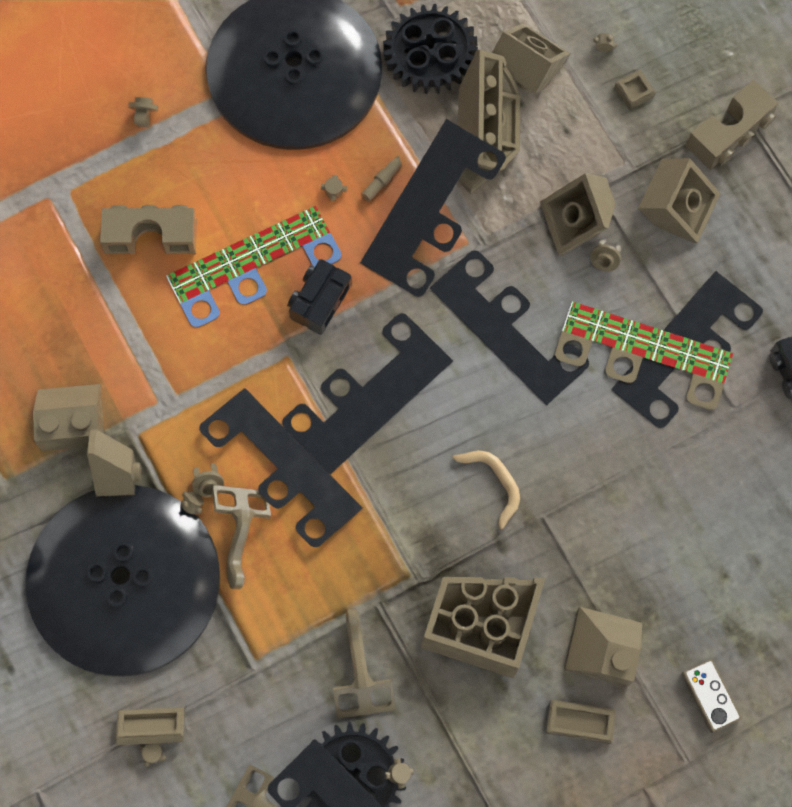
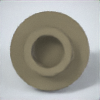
M135 97V102L128 103V108L135 110L134 124H137L139 127H149L150 112L158 111V106L153 104V99Z
M602 239L598 246L592 250L590 260L597 269L610 272L617 269L620 265L621 246L617 245L615 248L605 244L606 240Z
M211 464V471L200 473L198 467L194 468L192 488L196 494L203 497H211L213 485L224 486L223 477L218 473L215 464Z

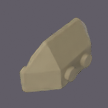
M478 50L459 87L458 126L504 152L506 159L499 170L502 171L520 151V93L513 76L506 67L507 62L504 56ZM486 151L479 155L477 163L479 167L492 170L497 164V158L494 153Z

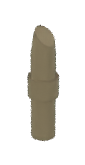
M399 156L377 173L374 180L361 193L363 199L370 202L383 187L387 186L402 166Z

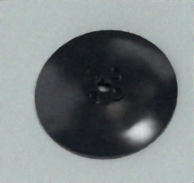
M249 0L234 10L216 31L208 51L206 72L214 104L224 119L235 130L252 141L265 146L285 150H301L319 147L343 137L366 117L380 89L382 59L378 42L370 26L359 13L341 0ZM295 56L299 57L302 62L300 65L293 67L289 66L286 60Z
M135 485V495L96 496L94 490L65 505L52 517L39 534L30 554L26 571L28 608L37 630L46 643L63 659L74 666L91 673L112 677L136 676L162 668L183 655L198 640L207 627L214 613L220 590V565L217 551L207 528L196 514H190L183 510L181 501L160 490ZM120 568H125L130 572L129 580L123 585H117L112 580L114 572Z

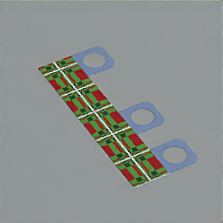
M315 205L170 273L166 277L190 324L194 327H199L216 319L220 314L209 291L210 289L228 282L237 301L240 304H248L263 297L267 292V288L256 269L257 267L302 246L314 267L319 261L313 253L316 245L327 243L332 247L333 255L330 259L326 260L330 264L341 258V251ZM251 278L257 282L258 291L256 294L247 297L239 292V283L243 279ZM200 300L208 302L211 306V313L204 319L195 318L191 312L192 305Z

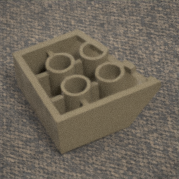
M443 577L420 648L514 678L521 664L545 578L526 580L516 579V577H504V579Z

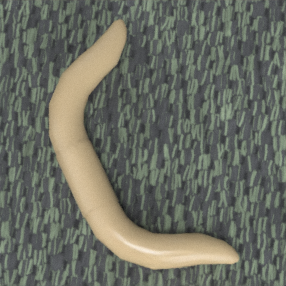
M477 450L452 456L459 463L483 462L492 468L508 493V503L500 514L498 522L500 530L504 529L507 522L517 511L520 502L519 488L509 471L499 458L490 452Z

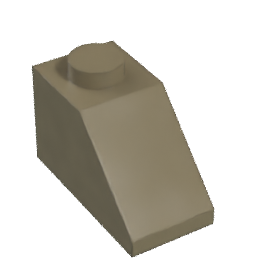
M90 430L87 455L96 496L135 495L136 482H141V464L135 463L133 450L98 430Z

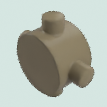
M601 33L593 38V42L596 43V49L600 52H610L617 48L618 44L614 42L612 34Z
M333 175L325 184H321V190H325L330 200L335 201L343 192H347V186H343L338 176Z
M184 492L182 494L184 499L181 502L183 510L190 514H201L203 511L201 506L204 503L202 497L194 492Z
M161 743L141 744L138 750L142 751V757L145 760L144 766L149 767L150 764L166 760L167 756L163 755Z
M400 758L394 759V764L390 766L388 772H385V778L394 784H398V789L405 788L404 783L414 774V770L409 768L407 764L401 763Z

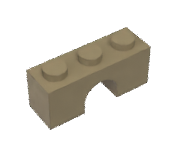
M753 79L733 96L727 111L735 118L737 124L724 125L711 115L690 133L685 146L709 170L718 163L722 166L734 155L733 150L739 145L742 148L745 147L754 138V132L761 127L764 130L776 118L774 112L779 103Z
M114 205L111 208H102L100 243L105 254H135L137 239L143 233L150 231L162 235V244L166 254H196L197 219L194 208L184 205H175L171 208H158L154 205L128 208L123 205Z

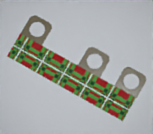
M574 301L571 303L555 351V356L558 360L575 366H582L587 360L592 341L610 346L612 350L605 369L606 374L611 378L627 383H632L636 380L643 357L693 373L687 400L691 404L713 410L718 406L733 356L731 352ZM575 340L582 345L583 352L579 358L570 359L565 356L563 346L567 341ZM619 357L629 358L633 363L632 372L628 375H619L614 370V361ZM701 383L711 385L715 391L714 398L709 402H702L695 396V388Z

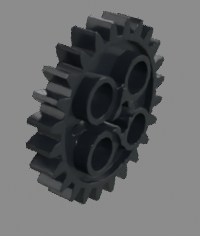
M424 4L421 5V12L418 13L413 8H410L409 17L402 13L399 14L400 23L391 22L392 31H386V40L383 41L384 61H386L387 70L393 71V79L398 80L402 78V87L412 83L413 92H416L420 86L424 87L425 94H428L430 87H434L436 93L439 94L440 86L443 85L450 91L452 81L460 85L462 83L461 75L465 76L476 51H478V47H476L478 46L477 36H474V27H468V19L462 18L459 20V11L449 15L448 6H445L441 12L437 11L436 4H433L431 11H427ZM441 32L447 33L446 35H438ZM417 37L418 39L410 40L409 38ZM446 57L452 58V60L445 61L442 59ZM417 62H422V63H424V64H422V65H420V66L413 65L414 63H417Z
M348 722L347 731L343 733L339 726L335 725V735L332 737L326 731L322 732L324 742L321 745L341 762L349 772L353 773L356 770L360 772L358 776L360 782L375 793V800L382 807H390V803L401 804L402 801L395 793L396 791H405L406 787L398 789V784L392 783L389 779H385L381 785L374 786L368 782L366 777L371 768L378 767L384 772H388L390 766L394 764L393 755L399 748L398 746L389 749L386 747L390 738L388 735L379 740L377 739L378 728L372 730L369 735L366 733L365 723L361 724L357 732L353 730L351 722ZM348 745H355L361 751V757L354 763H348L342 758V751ZM400 758L401 763H404V758ZM314 790L307 796L311 797L312 801L306 807H329Z

